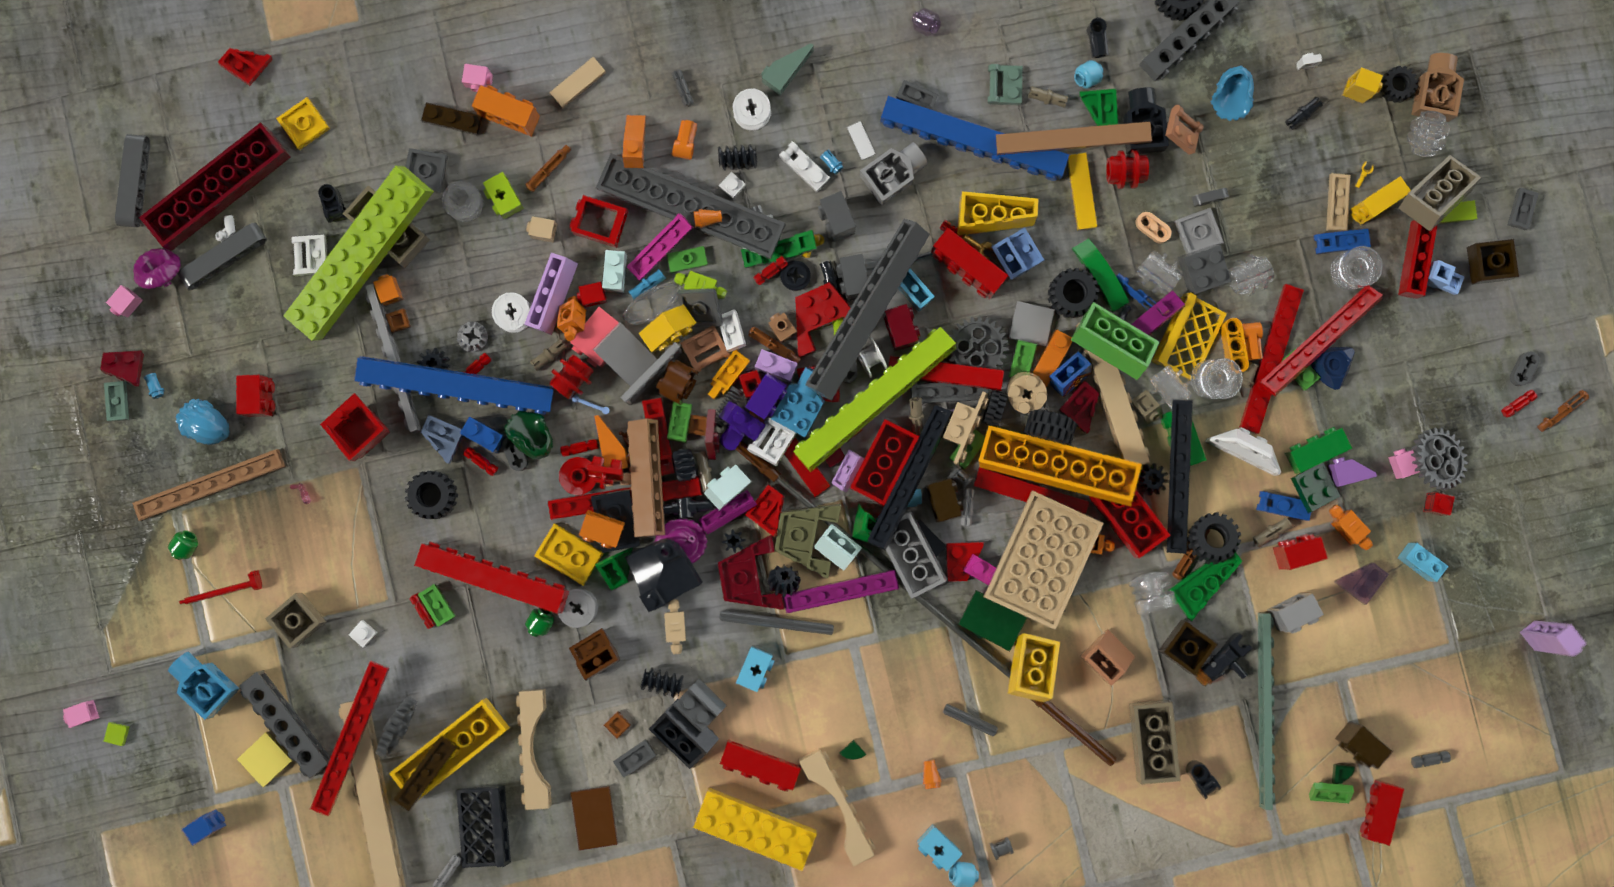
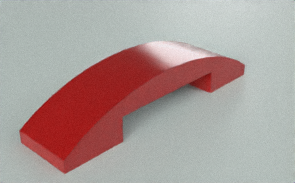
M656 398L642 401L645 419L658 420L661 476L673 474L675 470L670 440H667L668 428L662 399Z
M794 437L784 455L816 497L829 488L830 484L817 467L810 472L797 458L794 450L799 442Z

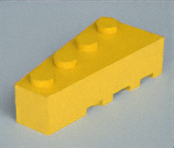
M962 191L959 201L957 235L1034 226L1038 216V199Z

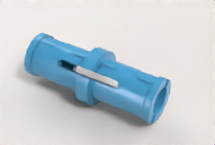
M658 269L648 278H643L641 283L628 292L637 301L638 298L648 291H653L652 288L666 278Z

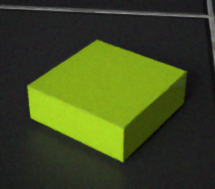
M109 722L103 742L124 746L130 726Z

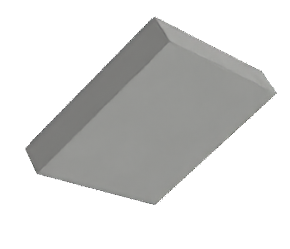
M1211 208L1174 221L1186 254L1211 245H1221L1224 243Z
M1017 301L1008 339L1027 341L1046 347L1054 309Z

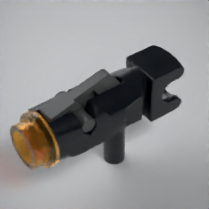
M1233 634L1222 648H1215L1202 665L1195 678L1203 686L1211 685L1214 680L1225 674L1224 671L1228 668L1233 669L1241 679L1248 675L1236 662L1252 649L1251 645L1246 644L1239 647V641L1242 639L1241 634Z

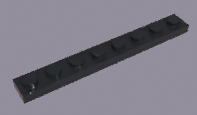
M1188 399L1172 400L1167 527L1170 536L1167 538V553H1187L1193 400Z
M937 405L934 406L867 540L868 543L884 550L887 549L947 429L953 414L952 411Z

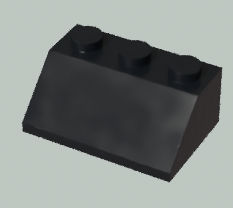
M677 698L651 725L649 730L691 769L709 752L719 738L708 727L703 732H700L673 706L679 700Z

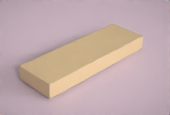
M592 57L554 88L550 94L564 108L603 76L606 71Z
M1333 173L1329 175L1326 231H1348L1350 175Z

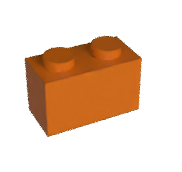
M588 510L579 536H582V539L588 542H600L601 546L605 548H616L625 522Z

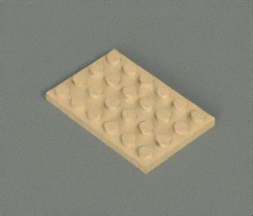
M1031 491L984 597L1056 630L1104 523L1035 491Z

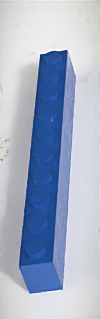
M890 96L887 98L880 120L885 127H897L906 134L915 133L925 140L934 139L940 145L948 146L949 144L962 152H966V150L971 151L977 157L984 158L986 156L992 158L993 162H1004L1010 164L1009 166L1014 169L1023 168L1028 170L1027 172L1030 174H1041L1051 181L1062 178L1069 158V154L1057 150L997 155L996 134L1004 133Z
M364 356L357 358L354 380L360 382L359 385L362 386L376 384L379 385V388L388 390L391 387L399 388V391L406 393L414 390L419 391L418 394L430 396V393L438 394L439 398L450 399V396L458 397L457 400L469 402V399L477 400V404L488 405L490 402L496 403V406L500 408H508L509 405L515 406V409L519 411L534 409L535 413L546 414V412L551 411L554 388L551 386Z

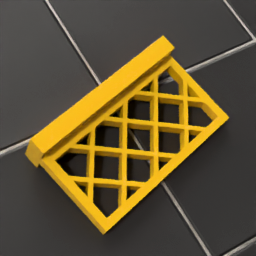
M1190 292L1182 295L1181 300L1186 306L1171 318L1151 362L1195 382L1227 313L1197 298V295ZM1195 303L1201 305L1202 314L1195 316L1193 311ZM1214 312L1220 315L1217 322L1211 324L1208 314ZM1204 316L1207 326L1199 329L1196 318ZM1192 320L1195 330L1187 333L1185 324L1187 321ZM1208 328L1210 337L1208 340L1203 341L1200 331ZM1196 333L1199 343L1191 346L1188 335ZM1184 337L1187 347L1179 350L1177 341L1179 338ZM1200 345L1202 354L1200 357L1195 358L1192 348ZM1188 350L1191 360L1183 363L1180 352ZM1176 354L1179 364L1175 366L1168 364L1170 356ZM1193 364L1194 371L1192 375L1186 373L1184 365Z

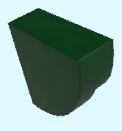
M854 739L839 752L843 757L852 760L860 759L867 755Z
M1334 764L1332 784L1344 783L1353 775L1355 767Z

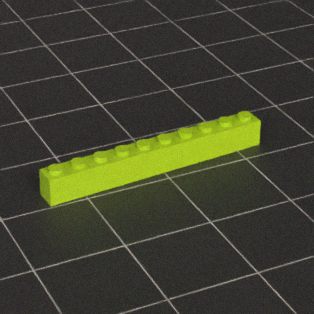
M941 327L937 330L933 329L927 335V339L916 343L908 355H902L895 366L888 367L883 372L884 375L882 377L874 379L869 384V388L864 392L860 391L857 393L850 404H844L836 416H830L825 421L823 427L820 429L816 428L810 434V438L796 445L795 455L810 472L956 349L954 340Z

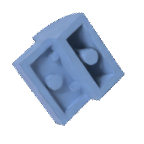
M1025 227L992 246L993 251L1011 280L1045 261Z

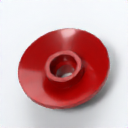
M573 457L561 466L559 481L566 492L573 495H584L594 488L596 484L594 477L589 476L587 471V465L591 464V461L583 457ZM577 473L582 474L583 477L581 480L576 479Z

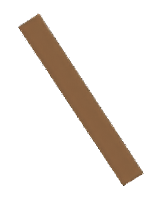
M1150 122L996 134L997 155L1149 143L1152 141Z
M275 449L132 504L138 521H143L285 467L280 450Z

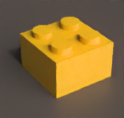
M683 304L662 312L640 331L639 335L651 352L658 349L663 351L674 342L679 343L681 336L684 337L692 332L691 328L696 324V321Z

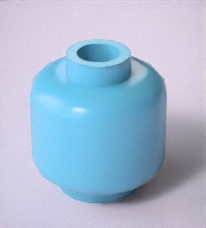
M1093 60L1078 66L1074 75L1076 83L1086 89L1100 83L1103 79L1102 66Z
M956 862L949 869V881L952 882L954 887H973L975 882L979 880V872L973 863Z

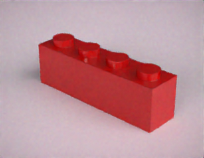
M1411 221L1398 296L1414 299L1425 296L1438 224L1429 231L1417 221Z
M729 739L720 764L723 765L722 768L727 771H740L742 776L750 779L754 776L759 778V782L766 785L773 783L778 785V789L788 792V790L793 791L801 770L800 765Z

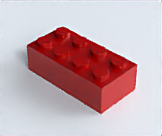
M949 228L945 230L932 247L933 259L939 263L943 262L948 266L947 269L952 274L960 275L962 281L969 287L971 285L977 289L976 292L984 299L986 297L990 299L1009 276Z
M884 419L849 489L884 506L919 436Z
M1136 489L1131 506L1089 496L1134 558L1140 559L1170 536Z

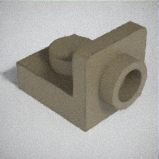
M1147 390L1132 400V404L1144 417L1147 424L1158 420L1163 414L1160 404Z

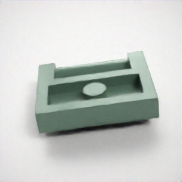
M988 65V72H990L988 104H1022L1023 66ZM998 73H1003L1002 97L997 96Z

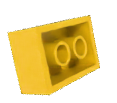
M1025 633L1017 637L1008 694L1040 702H1047L1053 698L1060 647L1059 641Z

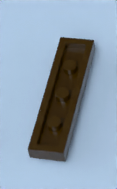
M441 735L393 800L409 812L458 746L444 735Z

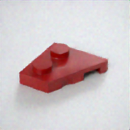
M229 48L220 58L218 64L251 86L273 58L269 54L264 56L251 51Z
M768 484L755 501L757 505L749 509L745 515L773 537H776L785 497Z
M984 542L946 543L947 582L968 581L970 575L963 570L972 554L979 557Z

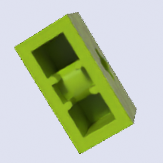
M503 172L483 182L485 186L483 192L487 199H492L495 204L492 208L497 216L501 215L503 219H506L524 209ZM503 193V200L500 199L499 194Z

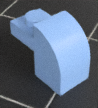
M1437 260L1431 262L1427 285L1433 289L1439 288L1456 295L1459 293L1464 276L1454 272L1456 267Z

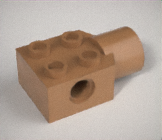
M1434 53L1430 55L1427 72L1418 78V87L1415 92L1411 115L1449 122L1458 116L1464 79L1456 73L1457 56L1449 53Z

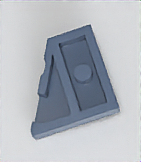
M428 415L421 433L442 456L444 461L450 464L463 435L460 434L462 429Z

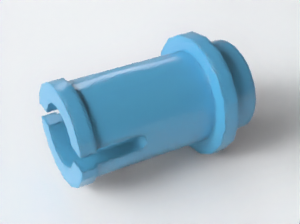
M830 150L825 151L820 156L831 169V173L838 174L844 168L843 162L838 161Z
M156 373L144 376L150 391L149 396H152L153 399L164 396L163 392L165 390L161 388Z

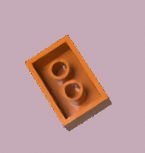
M480 85L472 104L476 113L482 116V118L532 137L540 118L533 103L522 99V101L517 100L514 95L508 92L504 94L497 92L498 89L493 86L487 85V87Z

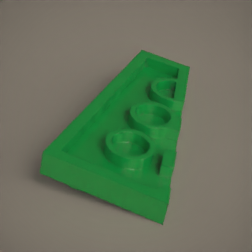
M1235 552L1233 556L1223 563L1220 562L1216 565H1213V562L1210 564L1204 563L1168 589V592L1189 621L1192 622L1198 612L1205 607L1209 599L1220 589L1219 587L1242 563V560Z

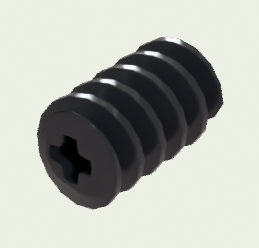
M749 144L747 150H745L744 146L741 145L739 151L736 145H733L732 151L726 146L724 152L718 146L719 167L721 165L723 170H726L727 165H729L731 170H734L735 164H737L740 170L744 164L746 169H749L750 163H752L754 169L757 168L756 146L753 150L751 144Z
M653 667L648 672L645 668L641 690L648 686L649 692H652L655 688L656 694L663 690L664 696L671 692V698H674L676 694L679 697L684 676L681 675L679 679H676V673H673L670 678L668 671L662 676L661 669L654 674Z

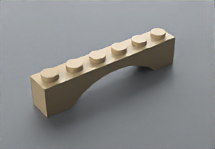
M546 689L522 690L516 697L517 707H520V715L517 717L518 726H521V734H519L518 741L519 746H522V754L519 757L520 765H523V773H521L520 777L521 785H524L522 805H525V810L547 809L552 806L551 785L544 779L538 769L533 749L537 723L547 708Z
M819 748L800 758L799 763L807 778L825 788L839 804L846 823L844 849L854 867L873 857V850L876 848L871 838H866L864 834L866 829L862 821H857L855 817L857 811L852 803L848 804L846 800L848 794L844 786L840 787L836 780L839 777L835 769H830L828 765L830 759L825 751L821 752Z

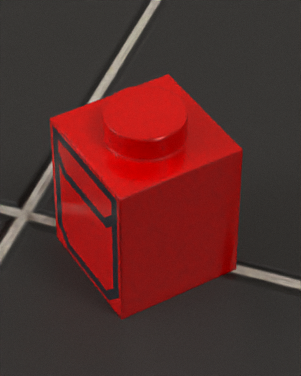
M1437 492L1427 493L1423 512L1440 516H1451L1455 497Z

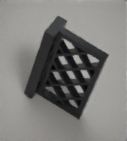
M505 785L457 789L462 868L505 867L510 864L511 856ZM490 791V801L486 804L479 796L483 792ZM463 793H469L474 798L469 805L463 801ZM475 801L484 807L479 814L470 808ZM485 810L492 816V820L489 823L481 818ZM467 811L475 817L470 825L464 820V815ZM477 820L485 826L480 834L472 828ZM487 829L493 834V840L490 843L482 837ZM468 831L477 837L472 844L466 840ZM478 840L487 846L482 853L474 848ZM489 849L494 853L495 861H488L484 857V854ZM471 850L478 858L475 862L468 863L467 854Z

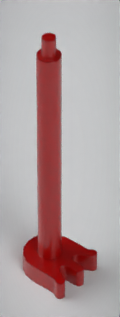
M254 570L248 573L249 581L186 597L184 600H180L179 603L190 604L250 587L254 591L262 589L259 570Z

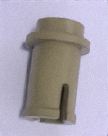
M1249 363L1248 369L1239 378V385L1245 388L1253 386V380L1259 366Z

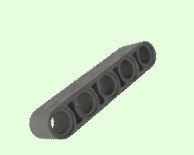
M132 134L125 136L115 212L117 226L138 228L141 224L139 217L142 215L150 152V139L148 136Z
M251 223L181 268L177 274L187 290L196 289L263 245L267 238L257 223Z

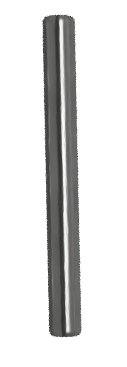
M724 610L720 612L719 617L720 621L832 635L834 630L832 624Z

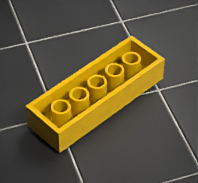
M485 698L389 774L401 789L441 735L458 746L419 798L420 800L510 729V727L488 698Z
M710 787L707 790L693 826L697 830L801 871L804 869L817 835L816 829Z

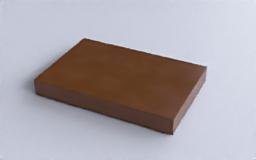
M610 785L571 791L579 851L618 845Z

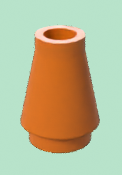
M698 209V211H694L695 227L700 226V228L722 222L721 210Z
M935 760L924 761L923 785H925V789L940 788V782L942 781Z

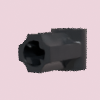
M1094 18L1086 31L1089 36L1091 55L1095 59L1109 55L1106 36L1107 24L1102 18ZM1098 25L1101 32L1094 31L1092 26Z

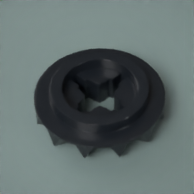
M795 260L788 262V265L781 270L780 278L787 289L798 291L809 284L811 273L805 263ZM797 268L798 275L803 277L797 278L796 284H794L793 277L787 275L794 274Z

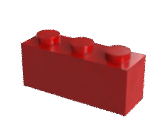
M1378 780L1374 781V784L1370 787V801L1365 807V821L1362 822L1360 827L1361 837L1384 845H1391L1404 788Z

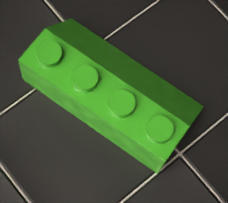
M1094 302L1089 307L1071 338V341L1136 380L1148 368L1159 344V341Z

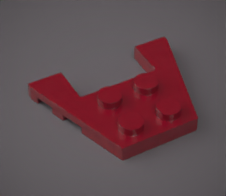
M772 535L718 562L724 601L779 610L784 609L782 594L777 596L775 593L761 595L755 555L775 552Z

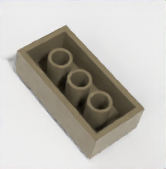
M1449 155L1407 194L1399 209L1431 231L1472 192L1481 177Z
M368 185L345 210L343 215L353 223L376 191ZM410 223L388 254L406 268L431 239Z
M1160 700L1129 703L1137 782L1142 785L1180 781L1173 702Z

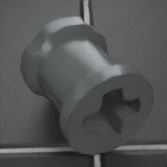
M960 465L948 476L949 479H953L960 485L961 490L974 478L972 475L966 474Z
M1008 837L995 844L989 843L995 860L1008 853H1014Z

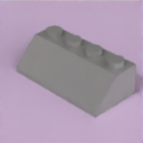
M911 511L903 515L886 551L912 599L946 582L947 578L913 512Z

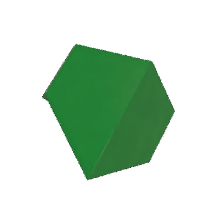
M859 502L852 538L867 542L877 520L866 512Z
M633 548L626 549L595 564L611 591L628 583L630 566L625 557L627 554L632 553Z

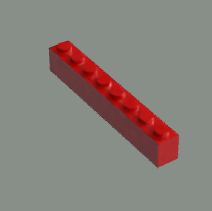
M429 541V544L421 543L414 566L554 613H563L570 592L564 589V585L558 583L550 585L546 583V579L540 577L532 579L528 577V573L522 571L514 573L510 571V567L504 565L496 567L493 566L492 561L486 559L478 561L475 560L476 556L464 553V556L457 554L458 550L447 547L444 550L440 548V544Z

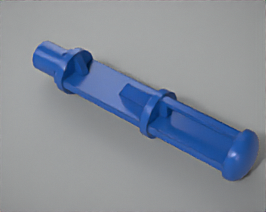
M1118 273L1116 277L1122 288L1141 305L1146 302L1152 307L1147 301V298H1151L1142 290L1135 291L1128 285L1129 278L1123 277Z

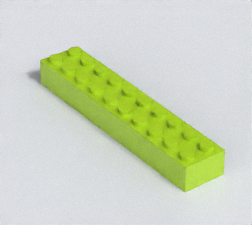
M396 165L284 314V317L311 341L322 340L434 191L405 166Z

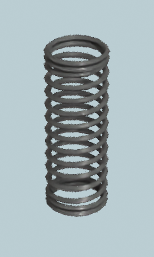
M734 386L730 387L731 389L729 390L731 392L728 391V394L724 397L725 400H722L723 403H720L721 406H718L720 409H716L718 411L716 412V424L720 429L722 425L718 422L724 423L718 418L727 405L726 403L731 401L737 404L734 400L738 402L739 400L734 396L741 399L737 394L744 395L743 392Z

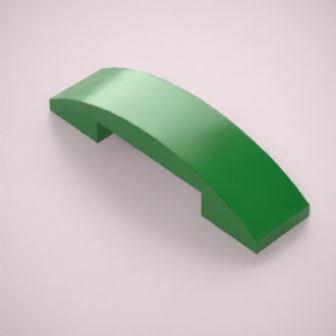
M810 230L795 234L794 237L779 240L771 259L746 249H741L744 267L750 268L777 262L776 259L780 256H783L785 259L800 256L816 250L817 246L814 232Z
M1089 238L1072 248L1081 264H1084L1089 273L1094 276L1093 279L1097 281V286L1104 295L1102 297L1112 313L1129 303L1116 275Z

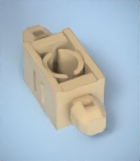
M677 599L668 602L670 612L664 613L666 642H672L671 652L673 654H681L682 644H680V641H686L684 611H678L680 607Z

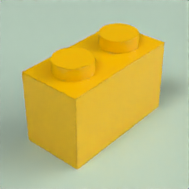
M1361 67L1348 78L1342 96L1360 103L1372 99L1382 88L1383 83H1381L1383 75Z

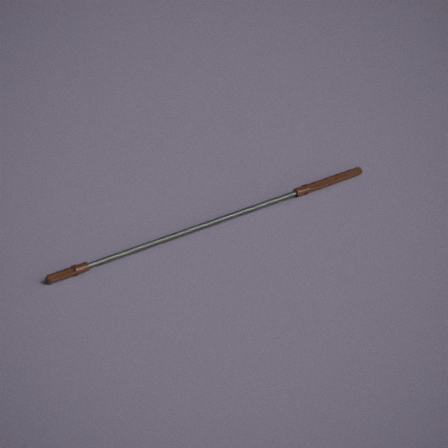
M741 440L735 450L773 482L777 481L807 508L816 507L780 476L781 473L770 465V462L747 450L748 445ZM824 521L828 526L834 525L862 548L859 552L883 572L891 570L837 523ZM896 574L899 586L907 592L901 578ZM922 595L914 597L1010 679L1011 671ZM1030 699L1038 708L1040 707L1107 765L1112 766L1117 759L1112 753L1053 703Z

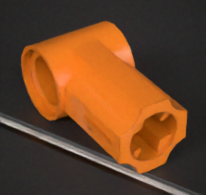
M681 120L678 137L673 145V157L692 160L697 123L690 120Z
M1243 323L1248 361L1263 359L1261 348L1263 329L1261 323Z

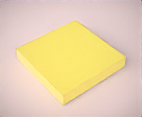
M265 732L237 759L263 788L293 761L269 732Z

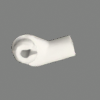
M232 215L223 217L225 228L216 233L217 241L222 242L235 234L234 217Z

